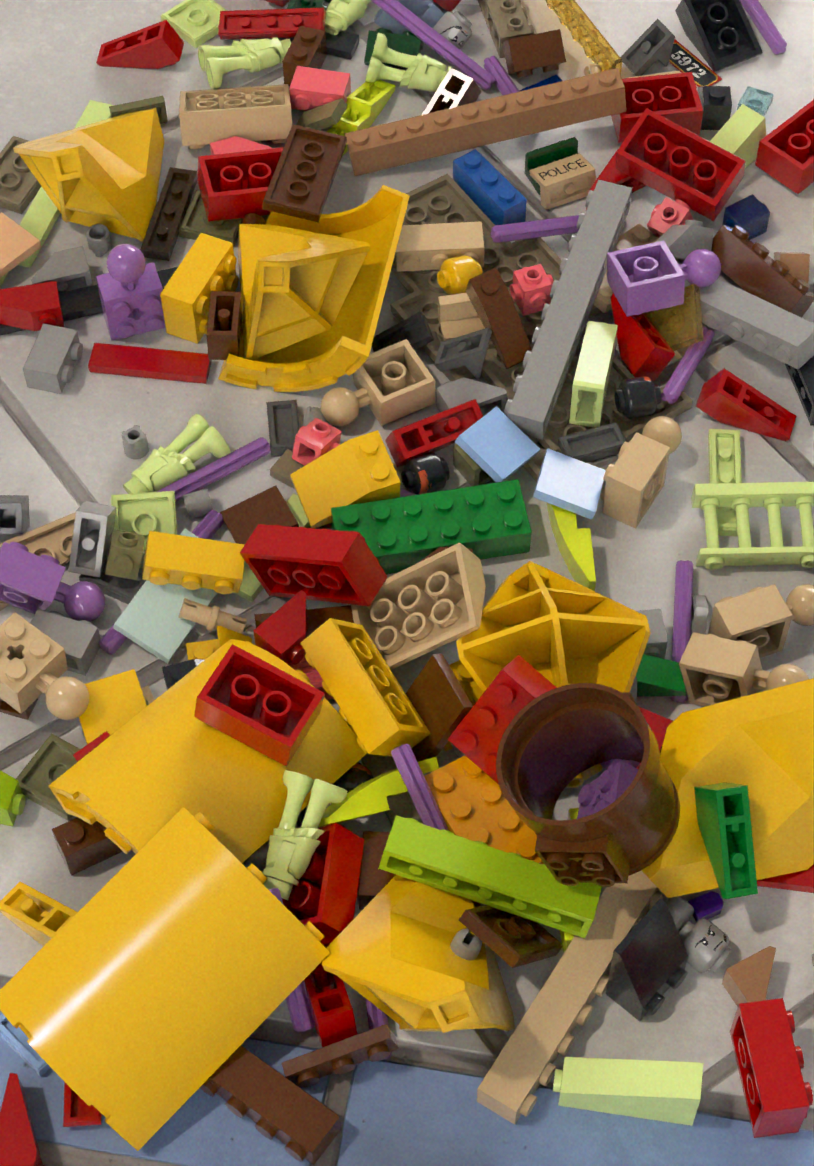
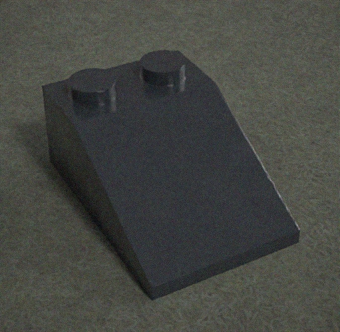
M682 0L676 8L675 12L686 36L714 72L763 53L740 0Z
M662 899L652 907L614 949L606 995L639 1022L647 1013L655 1014L665 1000L664 993L670 987L674 990L678 988L688 974L685 971L688 959L687 952L667 903Z

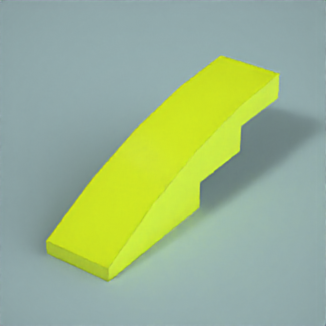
M382 80L363 83L347 96L345 112L339 122L326 132L345 136V133L370 128L394 93L396 85ZM346 144V147H345V150H344L343 155H344L346 152L349 151L347 144Z
M547 503L550 525L558 549L570 574L576 583L595 591L596 576L590 528L577 529L576 513Z
M437 757L418 762L423 775L439 769ZM398 768L360 784L348 792L345 800L341 803H332L325 809L319 827L390 810L387 797L408 792Z

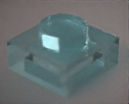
M748 86L738 103L737 110L744 104L760 115L765 116L772 104L774 94Z

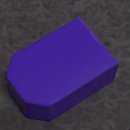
M710 891L688 901V903L694 908L692 916L697 922L702 918L710 919L721 914L724 901L719 893Z

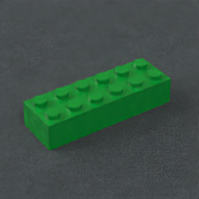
M519 479L331 508L332 530L360 532L386 575L401 572L417 564L439 547H451L458 543H461L466 548L473 549V554L480 560L530 552L532 531Z

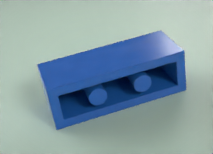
M476 149L453 160V180L494 225L525 222L527 199Z

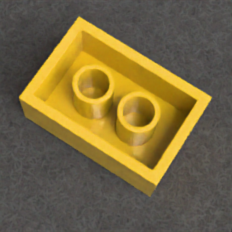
M204 233L199 235L160 293L166 333L197 344L203 335L207 334L211 291L235 292L238 287L239 278L236 276L235 267L237 259L234 256L233 243Z

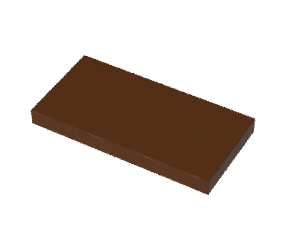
M292 124L263 200L262 209L319 223L347 144V137Z

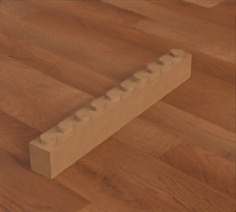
M615 68L345 133L354 175H364L626 112L625 87L619 69Z

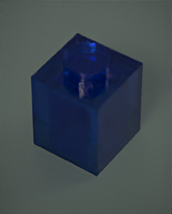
M752 194L725 207L722 225L729 227L738 225L750 234L748 239L751 240L767 231L770 211L764 203H761Z

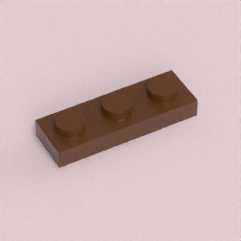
M385 1024L282 1062V1066L287 1079L299 1087H310L317 1084L321 1077L332 1073L337 1075L348 1073L355 1068V1065L367 1060L371 1062L383 1060L390 1055V1052L399 1049L394 1033Z

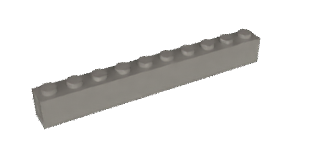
M598 180L594 191L589 190L585 204V207H587L586 213L581 212L577 222V229L579 231L577 235L572 234L568 246L570 254L568 258L563 257L559 269L560 280H554L550 292V297H552L551 303H545L541 315L542 326L535 328L532 338L533 349L532 351L527 350L523 360V368L525 370L523 375H517L513 387V392H515L513 400H507L504 414L528 436L543 440L605 276L607 253L614 251L631 207V187Z

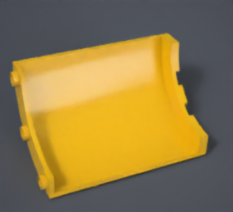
M382 185L379 191L364 204L339 213L321 214L319 223L271 211L266 221L267 225H278L367 242L370 245V251L367 253L330 331L327 330L255 360H249L244 358L241 328L239 357L232 354L228 355L227 359L223 361L218 379L251 389H257V386L261 385L273 387L274 392H299L335 384L339 377L345 374L350 376L357 371L370 354L410 195Z
M230 639L48 786L67 814L78 817L90 825L98 821L107 828L104 831L105 836L126 855L131 850L137 854L184 807L193 816L200 812L214 826L210 833L243 863L269 840V836L273 835L274 828L279 827L288 789L283 783L285 770L333 784L367 753L359 747L356 741L357 734L353 728L346 723L325 697L320 714L287 767L195 718L197 696L232 644L314 687L303 671L294 670L275 655L253 645L249 641L244 642ZM311 790L306 795L300 812L308 806Z
M184 807L0 989V1011L16 1029L20 1027L29 1038L27 1040L28 1044L89 1107L93 1105L106 1117L105 1122L137 1151L148 1142L330 954L320 942L325 936L310 921L304 926L263 885L267 877L253 863L246 868L210 833L214 826L200 812L193 816Z

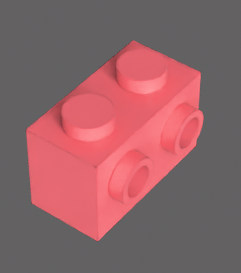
M297 66L289 87L291 109L308 111L340 98L346 103L347 96L351 94L350 73Z

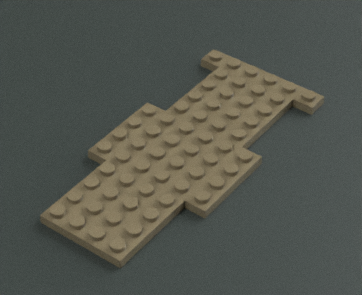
M448 173L406 193L410 197L403 225L482 221L484 239V267H481L482 271L485 273L496 267L509 292V287L513 284V271L524 267L541 264L546 274L552 276L553 281L560 280L559 269L562 260L541 237L517 240L513 243L510 241L493 242L490 233L491 228L495 225ZM394 256L391 272L410 294L391 303V312L399 322L418 312H422L425 315L434 341L422 346V349L435 363L440 343L444 342L438 321V297L448 295L439 286L437 281V273L440 270L397 272L396 256ZM514 302L531 349H533L532 338L535 328L541 327L543 323L541 321L542 311L523 316L516 302ZM593 305L589 318L602 311ZM587 325L583 331L543 440L536 438L545 448V451L537 454L525 464V469L536 482L547 449L562 453L558 445L559 437L594 428L569 424L573 381ZM490 339L481 376L488 384L504 388L507 392V400H513L515 392H513L515 379L518 374L523 375L525 370L523 362L506 369ZM615 355L613 356L600 426L617 422L626 442H630L636 432L642 434L644 426L651 419L659 416L673 419L692 408L693 400L682 391L675 403L669 404L668 401L662 400L661 403L657 404L656 411L651 416L632 419L625 417L622 412L619 413L617 411L614 391L615 388H619L622 380L635 377ZM465 365L443 372L450 381L463 377L468 379L476 378Z

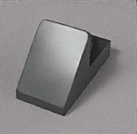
M657 19L619 59L635 76H642L657 59L667 66L675 36Z
M488 327L441 342L434 366L440 372H444L465 365L477 379H480L492 334L491 329Z

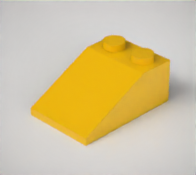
M378 430L349 439L290 474L311 528L332 523L331 508L400 497L401 482Z

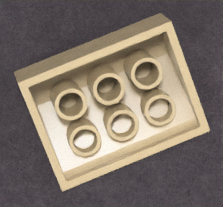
M288 84L180 91L179 118L182 146H189L190 149H201L206 144L234 136L257 143L263 140H271L272 143L286 142L292 127Z
M458 543L386 578L370 606L351 605L354 623L363 625L390 670L480 628L486 588L481 560L464 545Z

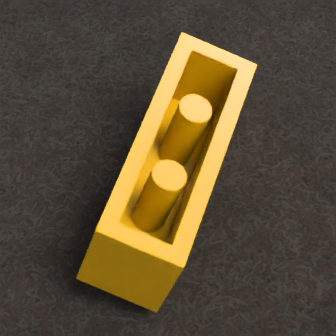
M149 531L145 548L142 580H148L155 585H166L168 583L182 585L190 590L205 588L212 589L220 594L238 593L243 580L245 560L241 556L240 551L244 544Z

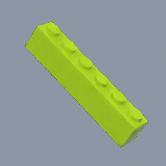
M398 815L395 817L378 868L582 938L586 937L594 921L602 886L595 883H579L577 886L563 885L557 882L545 864L525 859L517 853H507L490 847L481 841H472L457 836L449 830H439L421 824L416 819L404 818Z

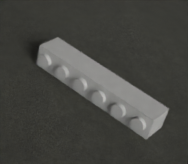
M677 260V263H678V264H683V263H684V262H682V261ZM717 279L712 285L707 287H696L685 280L684 304L670 307L796 369L802 367L814 356V323L720 279Z

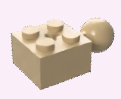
M405 339L369 354L364 364L353 373L354 385L357 391L352 392L343 387L329 390L322 398L321 412L328 423L334 426H346L356 419L361 407L368 405L380 425L383 426L435 404V379L408 340Z
M665 416L655 417L647 422L642 434L636 432L630 442L625 441L623 443L617 462L615 464L610 463L603 476V480L606 481V486L601 494V499L604 500L603 514L635 529L637 528L664 486L669 454L676 451L681 443L682 432L676 421Z
M775 584L764 588L755 587L748 593L736 597H725L714 604L708 634H714L720 638L734 641L743 640L757 645L760 658L783 651L791 620L802 626L814 625V585L803 584L797 586L789 593L786 602Z
M14 612L0 625V698L22 714L44 693L46 695L47 708L55 717L63 720H72L81 716L88 707L89 692L85 684L75 677L66 676L59 678L68 669L64 648Z
M693 632L679 662L689 703L700 706H709L809 679L802 668L793 664L779 665L771 672L762 670L757 645L743 640L734 641L720 638L714 634L705 635Z

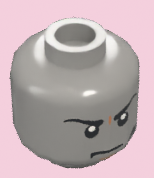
M457 10L454 13L446 12L433 27L435 31L459 50L472 35L470 28L472 23Z
M706 918L698 920L695 924L688 921L679 932L688 955L687 963L700 973H704L709 969L715 972L731 951L728 947V935Z

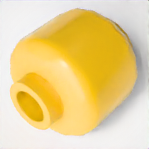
M464 255L448 258L443 261L440 271L437 273V281L439 286L448 295L466 293L469 280L482 274L483 271L480 264L471 256Z

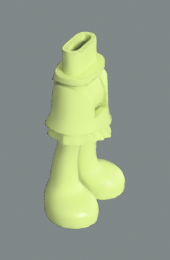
M332 0L326 10L325 31L332 35L345 31L356 20L363 18L367 5L372 1Z
M378 32L365 82L372 83L380 79L400 82L399 87L408 86L407 89L436 92L451 66H448L446 69L445 64L428 57L426 54L422 56L418 53L415 56L390 49L387 46V37ZM382 63H389L408 69L406 71L385 66Z
M272 37V40L268 38L257 40L241 39L240 42L233 40L232 46L200 45L198 46L199 64L202 71H206L210 88L219 89L222 85L223 75L227 72L245 69L253 73L254 71L259 72L283 63L282 61L291 45L290 39L279 40L277 37Z
M194 414L189 418L187 427L166 448L160 446L158 450L153 449L150 456L141 466L131 473L132 479L126 482L123 488L128 494L157 492L187 476L188 473L195 472L196 467L194 463L204 455L211 453L217 459H220L231 453L230 448L215 427H209L204 417ZM195 442V443H194L192 446H190L185 452H183L182 454H180V452H181L183 449H185V448H186L187 446H189L191 443Z
M285 770L283 783L288 789L286 803L279 827L274 828L273 835L269 836L266 868L263 874L267 876L264 886L267 889L278 888L281 898L288 900L293 885L298 886L299 884L296 879H301L310 864L316 848L321 843L317 839L325 831L318 829L325 809L329 803H341L345 800L348 791L319 779L314 780L304 774ZM311 790L309 804L300 828H296L302 804L306 795Z

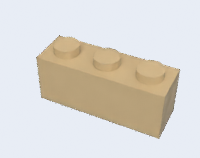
M482 221L402 225L395 252L397 272L440 270L443 261L446 259L464 255L471 256L481 267H484Z

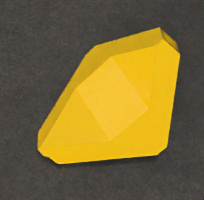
M156 108L123 114L13 147L14 153L20 155L62 214V220L66 223L73 222L88 227L101 224L106 226L111 233L135 238L143 242L156 207L164 148V137Z
M239 224L238 264L242 301L244 358L255 360L327 330L330 331L360 267L370 251V245L363 241L278 225Z
M529 561L508 575L484 605L480 628L461 636L456 641L459 660L483 693L499 672L518 655L557 688L577 683H594L611 687L623 693L630 692L651 632L647 616ZM599 763L577 775L566 787L575 788L581 786L585 780L602 771L603 767Z
M814 678L682 712L667 727L660 753V760L673 781L680 800L678 827L667 849L652 864L641 871L667 898L719 888L697 821L694 787L724 782L748 785L757 880L808 870L814 864Z
M395 875L326 948L330 954L322 961L324 970L338 976L399 1024L400 1030L442 1031L446 1033L451 1030L497 1028L505 1031L515 1029L513 1011L495 952L482 942L477 958L466 960L457 956L450 947L456 933L467 928L459 921L465 910L481 907L479 902Z

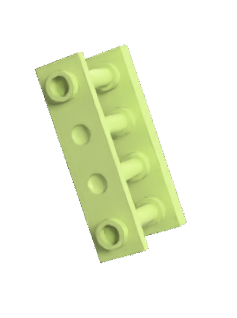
M814 482L705 483L694 485L691 495L692 508H701L704 511L707 548L699 549L696 566H705V568L711 570L720 569L724 566L801 565L805 568L814 567V525L812 507H814ZM796 506L800 514L802 546L784 547L780 508ZM764 507L767 509L771 547H752L749 508ZM733 508L736 510L739 548H720L717 509Z

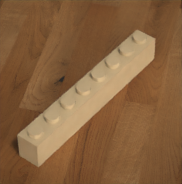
M642 871L628 876V883H615L613 886L605 888L599 897L594 921L586 937L582 938L575 935L477 1088V1102L514 1125L521 1114L525 1117L530 1114L537 1101V1097L534 1095L540 1084L547 1086L556 1069V1066L553 1065L559 1053L565 1056L574 1042L575 1036L571 1035L577 1024L584 1026L593 1010L590 1004L596 995L602 997L605 993L614 949L642 920L648 910H651L663 898L664 894L660 892L659 888Z

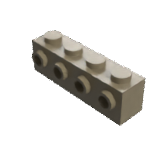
M478 0L499 58H505L502 42L512 38L535 34L533 26L528 24L527 11L525 7H521V0Z

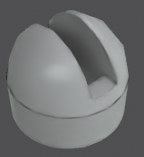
M468 928L456 933L450 947L457 956L466 960H474L481 950L482 941L476 935L470 933L471 931Z

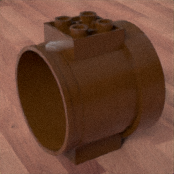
M577 683L561 686L538 696L528 703L513 718L505 730L496 758V774L500 789L519 818L530 829L538 833L535 852L557 882L567 886H577L579 883H595L603 887H611L615 883H628V876L652 864L667 849L678 827L680 800L677 789L660 760V752L655 735L630 692L621 693L611 687L594 683ZM611 759L631 760L641 763L630 786L609 806L579 819L552 820L553 811L559 796L565 787L581 772Z

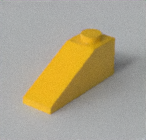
M19 882L0 901V913L42 946L77 913V911L22 882Z

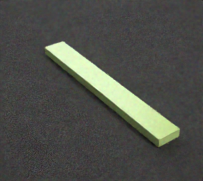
M90 100L75 128L111 118L109 106L114 105ZM42 186L19 224L40 240L41 248L61 214ZM41 248L21 262L19 266L31 268Z

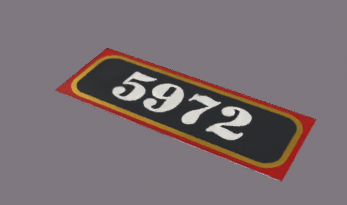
M674 40L669 63L677 70H680L681 73L692 72L696 86H712L722 80L719 75L677 40Z

